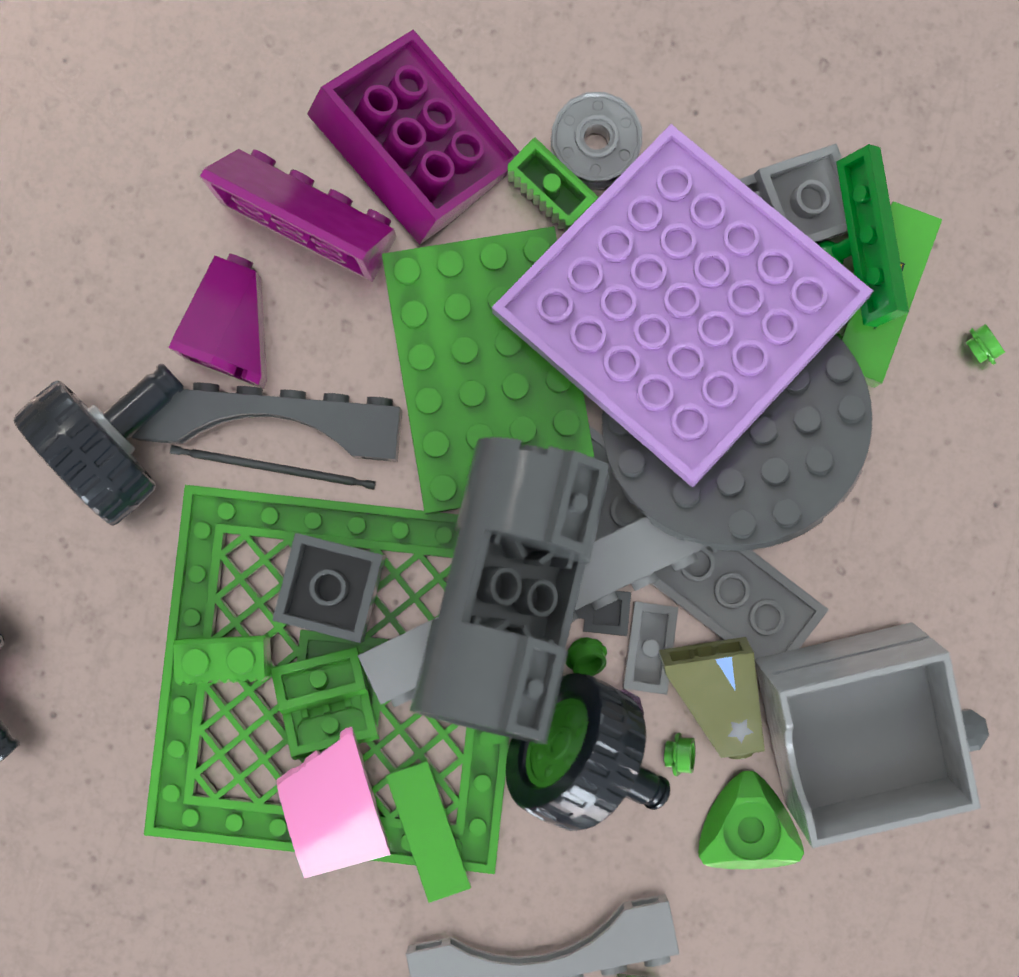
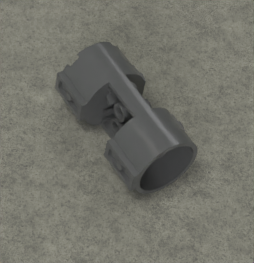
M484 437L476 442L455 526V532L459 535L438 618L432 619L409 711L492 734L533 743L547 744L568 651L565 650L585 565L590 563L610 474H607L609 464L574 450H562L551 446L547 450L530 445L522 446V440Z

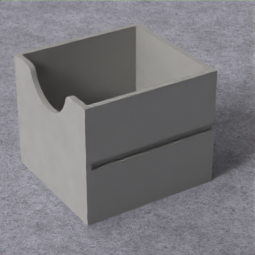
M913 622L755 659V667L785 805L812 848L981 809L950 653Z

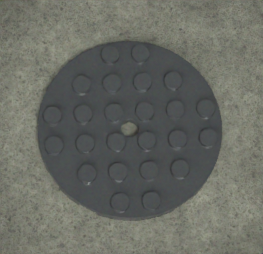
M835 334L693 488L604 410L602 413V433L609 465L620 489L630 503L634 504L645 514L652 524L682 541L687 539L699 544L709 545L711 549L745 551L772 547L797 538L821 524L823 518L831 513L841 501H845L855 487L868 455L873 416L869 389L863 372L854 355Z

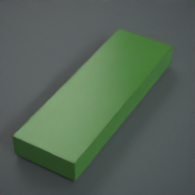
M429 760L386 774V779L428 902L431 903L471 889V884Z

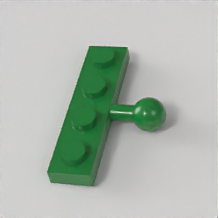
M868 144L836 161L849 237L838 243L822 241L817 244L842 265L845 258L852 256L855 276L873 290L871 297L860 307L863 325L877 327L909 313L881 147Z

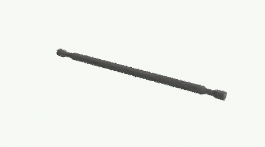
M174 445L170 447V454H184L198 459L351 486L359 485L375 490L376 481L358 480L349 476L197 449L188 450Z

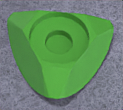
M743 771L724 787L713 803L701 832L698 853L702 863L709 867L722 869H763L798 863L804 855V847L788 811L770 785L758 773Z

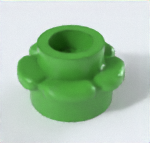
M986 324L975 331L971 328L969 332L973 338L966 341L967 345L980 364L988 359L991 364L995 365V359L1005 353L1004 349Z
M589 637L580 638L574 641L567 650L566 665L574 673L594 676L600 673L606 666L607 661L605 657L607 649L600 640Z
M677 733L674 741L666 742L664 752L665 767L672 768L674 776H679L681 773H693L696 756L695 739L682 737L681 733Z

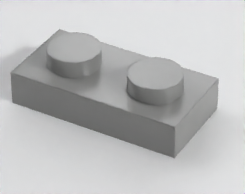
M634 601L623 689L667 695L669 679L663 669L659 650L674 647L679 607Z

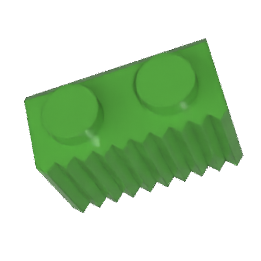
M536 137L508 164V182H514V188H520L521 194L527 193V199H533V205H539V211H545V217H552V223H558V229H564V233L599 198Z
M270 635L178 639L173 642L174 681L178 685L185 683L187 685L193 683L198 685L212 682L215 684L223 682L225 684L230 681L232 683L238 681L243 683L256 680L262 682L272 675L270 669Z

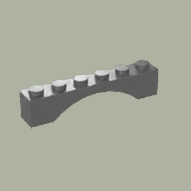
M194 382L193 390L183 389L180 393L176 392L165 407L132 435L133 439L139 441L185 444L201 432L225 422L243 418L273 417L296 421L319 430L341 445L355 459L398 462L402 409L393 406V399L384 397H367V404L349 403L350 396L345 394L324 393L323 400L306 399V392L283 389L280 390V397L263 396V388L237 386L236 393L219 392L220 385Z

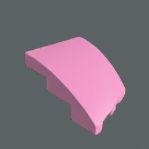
M352 727L341 731L340 740L322 753L318 750L314 751L305 758L300 766L291 768L276 780L286 824L304 878L391 855L389 842L377 811L376 799L364 768L363 756Z

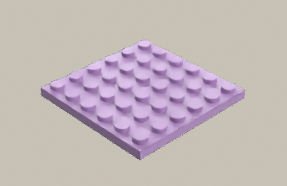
M670 124L492 306V313L693 488L859 310L866 300L871 297L873 290L681 131Z

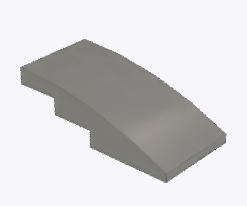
M837 143L758 169L754 174L739 179L816 244L848 233L836 161L842 159Z

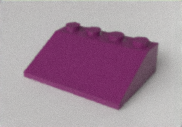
M414 29L321 86L307 113L310 119L419 245L450 224L508 175V164L519 153L518 149Z
M237 149L203 169L200 178L222 205L372 282L383 263L382 254L389 252L397 237L394 228L389 226L392 221L383 214L372 209H368L366 214L351 207L353 200L333 189H330L328 194L312 187L315 181L297 170L292 169L287 174L275 168L276 161L258 150L253 149L250 155Z

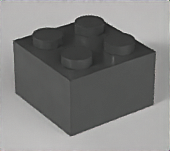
M295 533L272 621L358 643L364 642L386 555Z

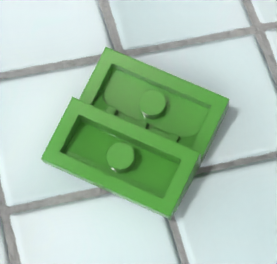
M357 647L270 668L278 708L283 716L290 755L293 760L308 757L316 750L322 753L340 740V732L349 727L353 728L358 744L380 739L363 666L358 658L359 651Z

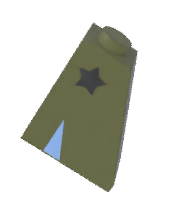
M746 637L659 650L660 660L666 676L721 758L745 759L752 756L753 753L765 751L754 652Z

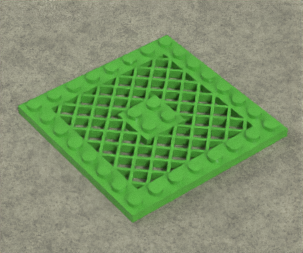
M185 485L144 827L145 836L295 852L281 803L266 802L278 792L277 785L261 797L246 778L262 764H264L275 780L283 775L270 759L288 744L285 726L275 715L279 712L278 704L270 709L256 691L272 678V675L267 680L262 682L257 680L252 685L249 681L243 683L238 681L244 691L227 704L213 687L214 682L198 685L196 683L178 685L174 681L173 642L178 639L224 637L234 628H236L241 636H252L242 622L260 608L274 626L265 635H270L271 639L279 633L293 650L291 654L277 665L271 660V668L289 664L295 658H297L298 662L353 647L358 648L360 655L389 641L386 638L372 637L388 623H391L400 635L407 632L396 617L413 603L416 604L428 621L436 618L420 598L438 583L445 591L446 581L444 578L449 575L451 565L439 574L425 555L453 558L459 535L455 532L458 514L440 512L425 514L422 510ZM226 533L240 535L224 548ZM295 533L350 547L371 549L370 552L382 555L385 554L381 550L414 554L397 569L386 557L384 565L390 574L380 581L377 593L396 579L410 598L391 612L376 594L374 603L385 615V618L366 633L364 642L358 643L302 629L300 630L298 644L285 628L288 624L272 621L274 613L266 604L280 592L284 577L271 560L288 546L292 547ZM252 536L283 539V541L266 554ZM246 541L260 559L241 573L228 555ZM420 560L434 579L415 593L401 576V573ZM223 562L235 579L219 591ZM265 565L279 584L263 597H260L247 579ZM241 585L255 603L237 617L223 598ZM218 606L230 623L214 635ZM364 671L377 727L379 726L380 713L382 712L395 729L378 743L375 740L366 742L371 749L362 755L363 762L376 754L391 773L409 767L417 759H420L421 762L429 760L436 784L439 783L453 801L445 808L447 816L458 808L456 823L450 822L466 871L495 874L510 737H507L506 741L502 744H494L489 740L488 734L466 727L463 752L449 735L460 725L451 723L444 729L437 719L426 717L439 734L420 748L406 728L422 715L414 713L401 724L386 705L391 700L380 704ZM208 694L220 710L204 723ZM250 696L264 715L246 728L232 709ZM225 715L239 735L222 748L208 728ZM269 720L283 740L266 753L251 733ZM400 734L414 754L396 767L381 748ZM203 738L215 754L199 766ZM444 739L458 758L439 772L425 753ZM242 740H245L259 759L241 772L227 753ZM301 758V759H300V761H301L302 763H303L304 760H305V758ZM220 759L234 779L217 792L203 772ZM462 764L458 796L445 777ZM385 776L373 787L371 786L376 799V805L383 814H379L389 842L391 855L370 861L416 865L400 817H398L397 808L391 811L377 794L381 788L388 784ZM197 782L207 795L196 794ZM239 783L251 800L222 796Z

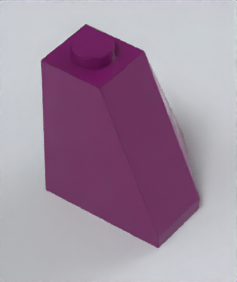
M229 253L226 260L214 255L168 348L184 359L264 389L267 383L261 277L255 270H252L254 263L245 258Z

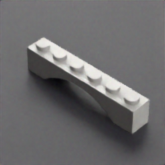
M666 894L623 902L613 915L589 936L569 947L543 955L523 957L495 955L469 947L452 937L409 945L406 952L410 977H584V973L601 970V975L609 976L627 971V965L644 962L646 967H655L669 963L671 961L670 956L679 955L670 904Z

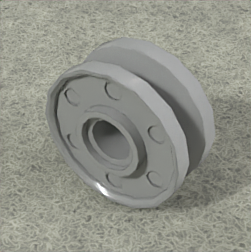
M586 92L570 99L558 112L551 131V153L591 190L608 189L638 158L642 147V126L635 110L622 98L606 92ZM592 133H598L606 138L608 144L602 149H592L586 144L584 139Z

